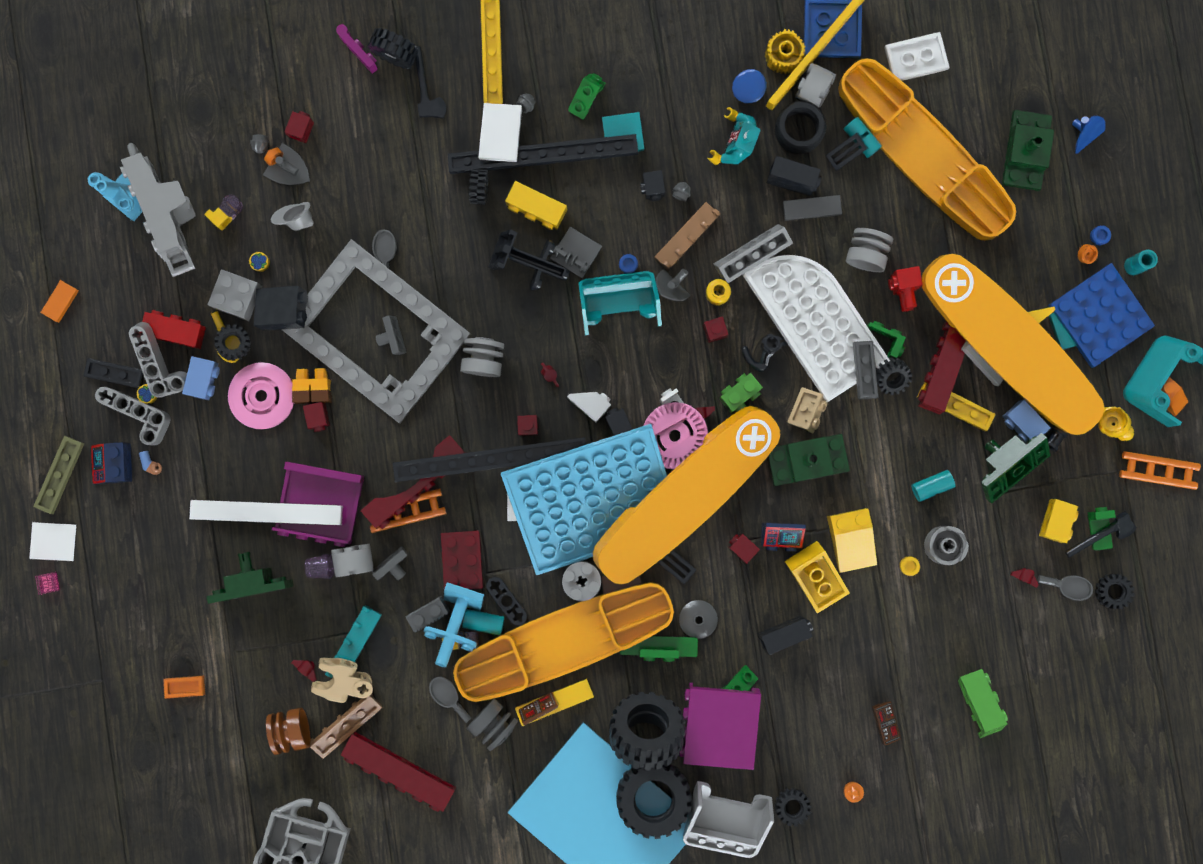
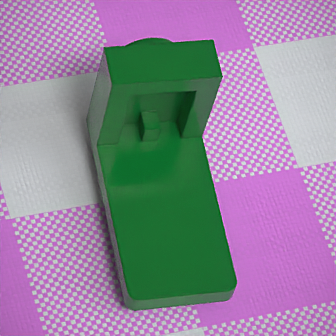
M588 74L583 78L568 108L569 112L581 119L586 118L597 94L603 90L606 84L599 75Z
M877 321L867 324L869 330L893 340L887 354L889 359L894 358L895 360L897 357L902 356L905 349L902 345L906 338L902 336V332L896 329L888 330L884 328L882 323Z
M1107 507L1095 508L1094 512H1087L1090 535L1092 536L1110 525L1109 518H1116L1115 510H1108ZM1111 534L1092 544V549L1103 550L1113 548Z
M745 665L721 689L749 691L758 680V677Z

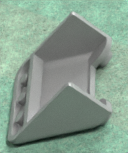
M697 781L692 796L691 811L688 813L684 829V843L693 847L745 858L756 856L774 823L772 797L755 795L751 804L712 796L710 795V785Z

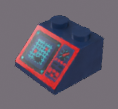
M105 443L91 446L93 484L132 482L130 443Z
M762 523L761 546H766V550L777 551L778 547H785V551H797V548H802L806 525Z

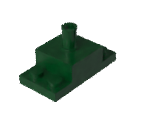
M1020 110L1012 112L1002 185L1036 191L1041 190L1044 170L1049 167L1054 130L1050 129L1051 115Z
M1043 433L1031 438L1027 445L1016 435L1002 447L995 440H990V443L986 444L985 449L992 454L986 459L989 474L981 481L986 499L992 504L1051 456L1047 437Z
M842 434L777 446L768 456L774 486L850 471Z
M250 552L238 554L241 568L239 574L224 576L225 589L212 591L213 595L207 596V602L210 604L294 587L293 579L287 580L286 576L273 579L271 568L255 570L252 567Z

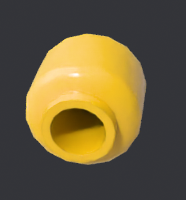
M722 279L711 281L706 288V298L713 305L726 303L731 295L729 284Z

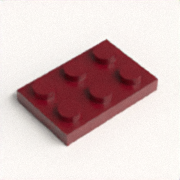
M480 530L441 533L444 589L447 582L466 589L483 588Z

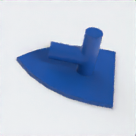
M1097 115L1091 116L1090 119L1083 117L1081 121L1078 119L1073 121L1072 125L1081 132L1076 143L1075 153H1079L1105 131L1106 124L1103 117Z

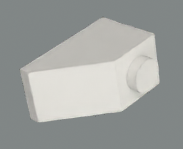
M574 393L567 396L573 404L595 423L611 407L609 403L611 399L604 393Z

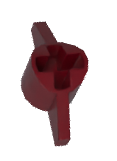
M541 363L543 367L541 375L546 381H553L556 387H558L559 384L555 380L557 373L551 365L545 366L544 363Z
M715 406L694 409L705 420L715 411Z
M1022 568L1021 570L1012 571L1010 574L1036 588L1039 585L1033 570Z
M293 660L291 662L301 674L308 677L312 682L317 680L314 662L306 660Z

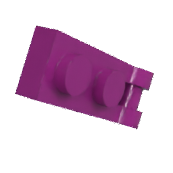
M338 25L336 32L342 42L373 74L377 70L375 65L376 59L371 53L366 54L362 50L364 46L358 39L353 40L351 38V34L345 25Z

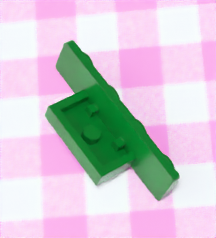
M651 636L626 650L620 651V654L639 655L644 657V661H655V658H663L665 662H674L675 658L697 657L698 639L696 637Z

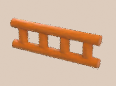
M1126 451L1122 453V459H1128L1127 471H1120V478L1194 490L1198 488V482H1192L1193 470H1200V463ZM1136 461L1147 463L1146 474L1135 472ZM1155 464L1166 466L1165 477L1154 475ZM1174 467L1185 469L1184 480L1173 478Z
M441 489L419 493L420 498L413 504L408 503L411 505L413 515L403 518L401 514L397 517L394 515V520H391L383 529H376L373 525L370 526L371 533L447 514L445 507L439 508L436 498L442 496ZM429 499L431 510L420 513L418 502Z

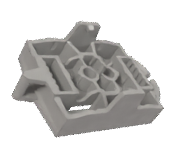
M129 143L127 147L130 157L121 160L123 166L120 169L124 178L128 177L131 183L128 185L132 197L136 196L146 219V222H143L148 234L152 233L154 238L151 243L155 252L163 258L164 262L166 261L173 277L195 269L186 240L180 228L181 225L196 217L189 198L184 195L178 181L161 183L147 156L144 157L135 144ZM186 259L188 261L187 264L176 268L173 267L175 263Z
M302 798L282 807L275 808L271 812L261 848L256 853L253 864H265L267 854L274 858L273 864H299L295 859L296 856L303 858V864H341L351 828L346 827L335 810L323 802L319 803L318 810L324 811L327 814L328 820L326 823L300 817L297 815L298 809L303 806L311 807L313 799ZM307 843L306 848H302L303 844Z

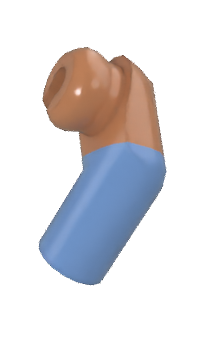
M149 451L139 453L144 471L153 475L161 473V464L150 459Z

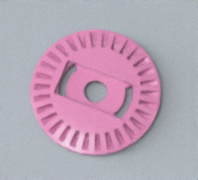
M254 363L244 367L234 376L228 390V403L233 415L242 424L255 429H269L279 425L289 416L294 406V403H292L291 378L284 370L269 363ZM245 387L247 388L246 393H245V399H246V402H247V405H246V406H245V404H244V388H245ZM275 387H278V389H279V401H278V404H275V402H276V400H277V392H276ZM259 390H264L267 393L265 401L260 402L256 399V393Z
M679 402L659 406L648 416L644 423V426L652 425L657 444V435H659L662 445L667 448L666 451H663L658 444L664 467L668 469H675L689 455L703 445L704 437L708 434L707 425L702 415L693 407ZM684 420H687L692 427L693 436H691L687 425L684 424ZM673 430H678L681 435L680 439L675 442L671 441L670 433Z

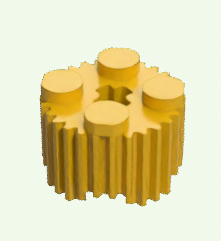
M784 29L783 32L776 33L775 36H772V39L770 38L766 47L765 58L767 66L773 71L776 70L777 73L779 71L780 74L782 72L785 74L786 72H793L804 57L806 46L802 43L803 40L800 39V36L797 37L793 30L790 32V29L788 31Z

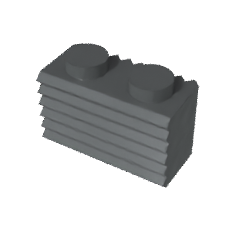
M440 596L405 617L413 632H418L448 615L450 610L443 597Z

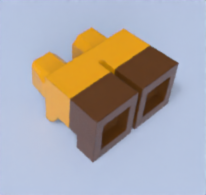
M325 368L315 369V379H309L308 369H297L296 379H292V403H332L331 380L328 379Z

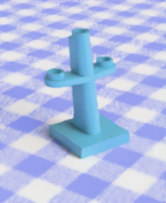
M98 172L89 175L88 184L100 192L105 199L132 221H135L142 213L136 196L132 197L128 185L131 183L128 177L124 178L123 174H121L116 181H113Z
M447 582L444 589V600L455 603L447 629L443 631L427 626L424 628L425 637L435 639L436 637L443 638L435 662L436 665L447 667L455 642L461 644V648L467 651H473V648H476V642L458 636V632L467 608L481 611L484 594Z

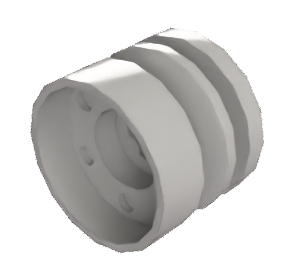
M856 228L853 233L854 238L851 240V243L856 247L849 248L846 257L847 264L865 271L884 272L888 257L882 253L890 252L893 238L878 230Z
M483 337L464 339V344L472 346V348H463V352L470 354L471 358L462 359L460 371L478 376L500 377L502 364L494 361V358L503 357V353L495 350H503L504 344Z

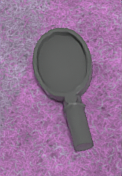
M383 229L375 234L372 250L375 258L387 268H390L389 262L395 256L397 244L394 235L389 230Z
M1039 575L1037 579L1038 583L1059 587L1060 592L1072 600L1083 601L1090 598L1093 594L1092 584L1087 579L1077 575H1068L1061 580Z
M442 676L432 679L429 684V691L434 701L445 708L453 707L454 711L467 723L471 717L459 704V694L455 685L449 679Z

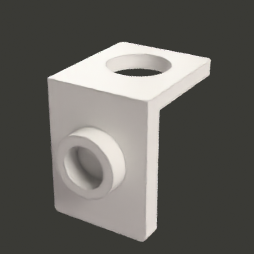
M671 388L661 394L662 398L659 400L662 405L672 401L683 403V401L677 394V388L673 391Z

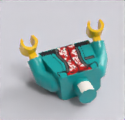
M731 107L727 108L731 113L729 116L724 115V117L732 122H737L734 125L724 154L720 155L715 150H711L710 153L713 157L707 158L714 165H718L720 162L739 164L751 155L760 133V128L756 127V120L752 116L738 113Z

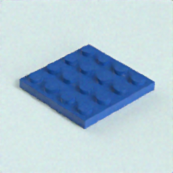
M1112 263L1048 305L1049 307H1055L1053 313H1055L1073 339L1077 349L1091 368H1094L1155 326Z

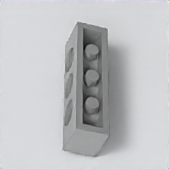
M777 224L715 262L714 266L721 279L730 283L790 246L793 242L785 227Z

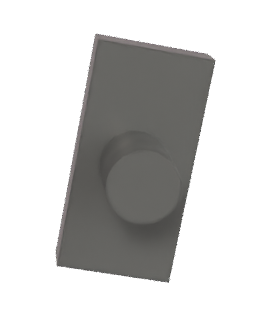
M390 315L383 317L386 332L376 335L377 344L382 346L389 343L394 355L407 353L397 317Z
M399 547L372 571L373 576L377 580L388 571L397 580H400L406 574L404 569L398 564L407 556V551L404 547Z

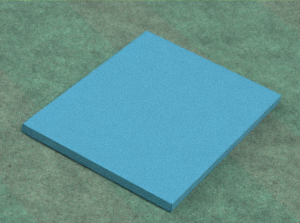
M651 424L501 472V477L536 575L593 557L595 545L626 509L636 507L667 476Z
M584 722L508 811V814L566 864H670L685 846L683 834L686 822L681 824V828L678 831H672V835L668 837L666 835L660 836L661 839H655L653 836H649V839L643 838L642 834L636 835L632 832L631 828L625 826L623 819L620 818L618 813L616 792L624 772L631 769L632 765L629 764L628 766L623 763L622 758L618 759L610 744ZM648 781L638 788L635 802L642 813L649 816H657L670 808L672 798L653 781Z

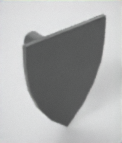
M282 143L279 149L283 152V157H276V164L268 165L263 175L272 181L285 185H300L309 182V172L303 159L296 151Z
M664 269L660 271L656 277V285L660 295L674 301H684L691 295L680 285L682 280L688 275V271L682 269L674 279Z

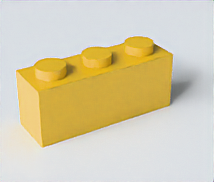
M517 181L514 182L505 200L510 211L526 214L525 217L534 222L538 220L542 222V226L550 230L553 228L558 229L567 211V205Z

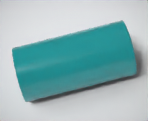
M856 117L843 129L849 137L859 133L860 138L863 139L864 144L869 148L863 152L867 158L871 157L882 147L881 143L859 117Z
M1144 250L1128 258L1124 263V269L1129 275H1138L1155 267L1158 257L1154 251Z
M945 470L916 482L911 487L917 501L921 502L936 494L954 488L955 481L949 470Z
M466 609L462 628L501 636L505 617Z

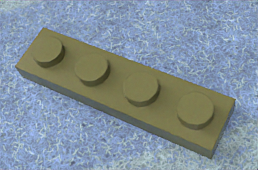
M64 436L33 507L49 514H54L84 443Z

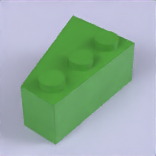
M980 669L961 676L958 683L966 704H969L973 713L971 717L973 721L977 722L981 732H978L979 738L1001 731L1007 725L1008 717L1005 711L1001 710L998 705L999 697L995 691L992 692L989 685L991 680L988 674Z

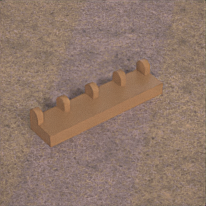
M705 202L654 258L669 270L720 216V212Z
M372 693L367 698H361L358 702H353L349 710L343 715L339 714L335 722L328 728L324 727L322 729L323 732L315 739H311L310 748L324 759L382 708V705L373 697Z

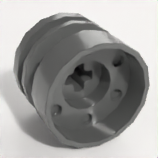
M495 698L483 708L466 728L474 737L483 732L485 736L481 741L482 744L491 739L492 742L487 746L489 751L501 745L513 732L518 722L515 717L509 723L506 722L511 715L510 712L502 717L499 715L503 705Z

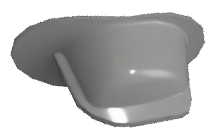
M304 202L284 206L272 215L271 222L275 225L286 224L294 231L310 227L314 224L309 211L310 203Z

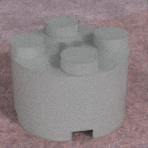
M811 63L807 70L806 78H802L798 86L799 90L795 97L800 101L812 103L817 108L821 107L830 91V84L833 85L836 74L817 64Z
M952 526L933 528L927 534L924 542L926 555L933 562L942 565H953L962 561L967 555L969 547L964 533ZM944 542H947V545H949L948 549L943 546Z
M370 544L331 550L336 577L366 573L374 570Z
M584 561L573 563L564 572L562 578L563 589L573 600H589L600 589V573L591 563ZM579 576L587 578L585 586L577 584L576 581L579 580Z

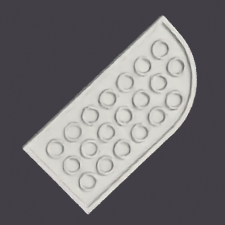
M783 255L767 259L743 274V277L819 392L823 394L826 403L856 384L853 342L873 341L876 368H880V363L885 364L884 360L890 361L838 281L819 263L801 256Z

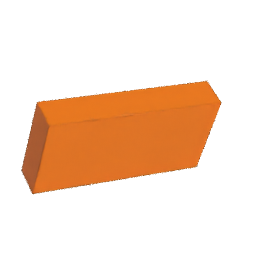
M60 280L40 313L59 323L79 290Z
M204 675L164 679L165 698L205 695Z

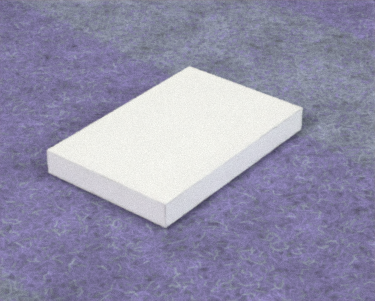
M940 32L887 44L884 47L890 71L901 81L945 71L950 68Z
M484 103L479 160L517 162L522 105Z

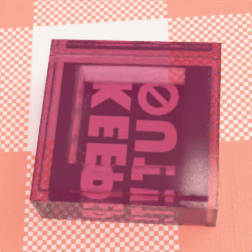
M57 572L35 576L38 595L60 591Z

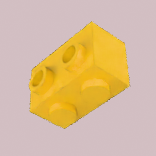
M1050 499L1039 536L1059 543H1067L1073 534L1071 529L1073 522L1078 518V506L1061 500Z

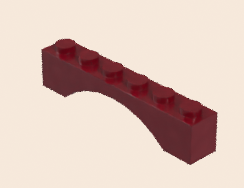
M449 435L435 447L433 457L462 454L465 452ZM445 476L422 478L414 486L400 494L385 498H375L361 512L376 529H383L390 523L389 519L392 516H399L405 511V505L409 502L413 504L420 498L419 493L424 489L428 491L435 485L433 481L438 477L442 479Z

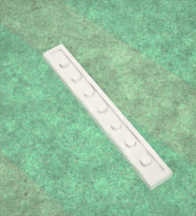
M191 500L189 519L342 525L343 506Z

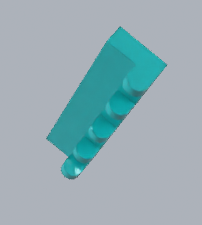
M366 605L363 606L334 658L356 662L382 614ZM326 672V673H325L326 676H328V677H330V678L333 677V675H332L331 673H329V672Z

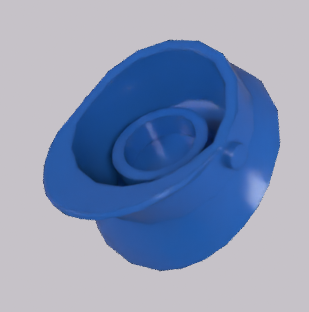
M744 70L736 76L733 82V94L743 103H756L765 94L767 82L758 70Z

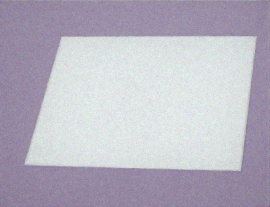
M32 522L30 559L74 561L76 525Z

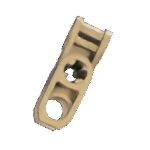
M320 658L319 668L331 673L333 678L327 682H313L311 692L327 700L339 703L346 702L348 695L367 698L373 691L372 678L365 672L356 671L358 665L351 660Z

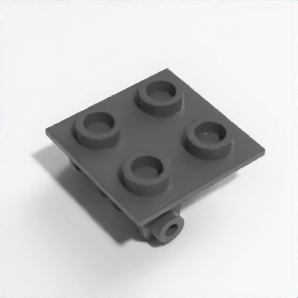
M569 227L559 245L555 247L550 259L583 278L602 246Z

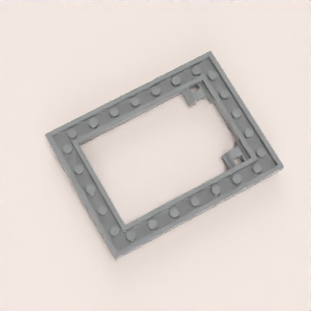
M352 239L308 293L305 328L283 329L286 334L400 424L464 344V339L471 335L470 332ZM355 267L428 324L421 336L433 345L430 348L432 352L410 380H405L403 384L390 374L381 384L309 327ZM434 329L438 332L436 337L431 334ZM390 384L395 387L393 392L387 389Z

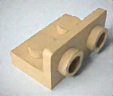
M802 387L787 423L814 433L819 427L821 413L827 407L823 394Z

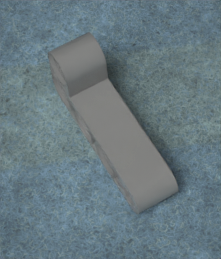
M140 322L129 330V337L151 394L155 397H164L181 392L184 388L187 373L178 371L169 374L152 327L146 322ZM144 347L149 348L151 354H147L144 350ZM151 365H154L158 372H154L151 369ZM176 378L182 381V385L177 384ZM158 383L164 386V390L158 387Z
M108 387L97 389L95 398L99 403L144 422L139 435L142 443L152 446L161 443L171 421L168 413ZM107 393V395L115 398L113 400L107 399L105 394ZM126 399L128 404L123 409L121 403ZM141 407H144L145 413L143 416L139 415V409ZM161 414L162 422L157 424L156 417ZM150 432H153L154 439L150 442L148 435Z

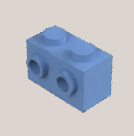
M191 356L182 394L209 400L214 395L215 386L213 383L220 371L218 363Z
M1025 400L1018 401L1002 416L1005 419V424L1010 429H1014L1019 434L1017 435L1018 438L1025 444H1028L1031 438L1037 437L1040 433L1045 434L1050 429L1049 425Z

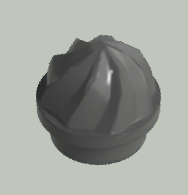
M525 93L518 97L516 105H522V112L528 113L534 109L536 101L531 94Z
M253 135L252 140H250L252 149L259 154L267 151L270 145L268 137L265 135Z
M686 182L678 183L672 190V196L686 202L687 198L691 196V188Z

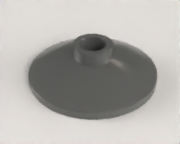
M694 600L687 603L682 608L679 616V623L683 632L689 637H696L697 639L706 638L711 635L716 629L718 622L717 613L713 606L702 600ZM698 616L702 617V622L700 624L695 622V619Z

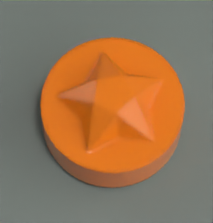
M278 147L270 149L264 157V161L269 166L275 165L276 157H283V152Z
M1085 244L1078 251V259L1082 263L1091 264L1097 259L1098 250L1093 245Z
M849 782L845 785L843 793L848 801L855 803L863 798L864 790L859 783Z

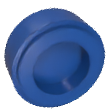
M1098 226L1091 231L1090 239L1095 245H1104L1110 241L1111 231L1106 226Z
M626 254L621 257L619 268L623 273H634L637 270L638 260L635 256Z

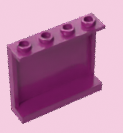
M285 462L284 469H286L280 503L343 506L342 525L276 523L272 530L278 531L277 535L289 537V533L296 534L297 539L308 540V537L315 538V542L326 544L327 540L334 541L335 546L345 547L346 544H351L364 476Z
M689 683V689H685V701H688L687 708L683 709V716L686 720L684 745L679 754L680 757H683V764L754 770L761 702L760 689L752 688L751 691L693 687V683Z

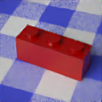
M152 310V313H144L142 322H146L152 327L156 339L201 349L206 330L205 326L200 325L201 321L189 319V322L183 321L182 317L172 314L170 317H165L163 312Z

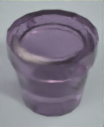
M323 554L322 556L306 559V576L308 578H333L334 566L332 555Z

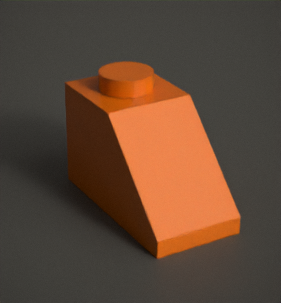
M1169 377L1161 391L1165 392L1170 398V405L1167 410L1174 416H1177L1188 403L1182 387Z

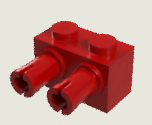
M920 267L896 270L888 279L889 290L893 291V295H899L902 312L911 311L917 307L914 291L923 285Z

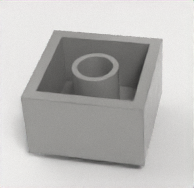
M221 269L208 306L249 321L255 307L256 289L263 286L255 281Z

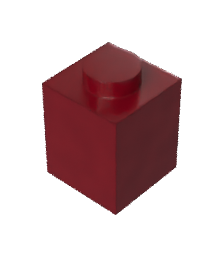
M292 111L285 134L289 138L307 143L314 124L310 115L299 111V113Z
M723 316L704 322L703 328L708 343L727 338L728 331Z
M319 402L303 406L308 429H314V432L326 430V426H330L325 403Z
M537 415L517 416L519 436H539Z
M735 534L729 541L731 545L728 548L746 564L760 550L744 534L739 536Z

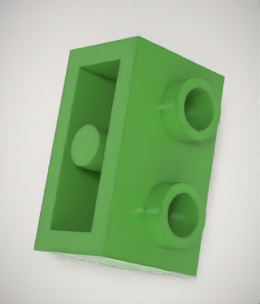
M745 373L736 379L737 384L731 387L729 385L721 391L722 396L719 399L730 413L734 410L738 412L746 407L744 402L749 398L753 401L761 395L759 390L763 387L751 373L747 376Z

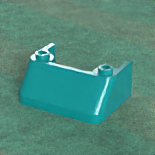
M643 271L588 278L579 282L585 336L589 335L588 325L598 324L602 320V315L639 310L640 315L645 318L656 316L658 326H662L660 299L655 276L652 272Z
M1161 336L1153 342L1125 386L1123 396L1126 401L1163 425L1173 427L1181 425L1182 422L1166 412L1170 405V398L1161 389L1180 359L1187 363L1197 361L1203 365V349L1194 343L1170 336Z

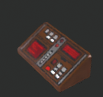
M550 692L520 708L519 714L523 725H527L557 709L559 703L554 694Z
M891 701L872 706L882 744L885 746L900 740L901 736Z

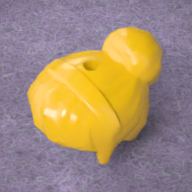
M1104 407L1103 416L1098 422V428L1101 432L1122 441L1131 440L1134 436V430L1131 426L1129 415L1121 407Z

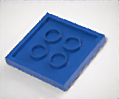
M805 0L804 46L806 47L804 57L852 0ZM862 4L818 57H861Z

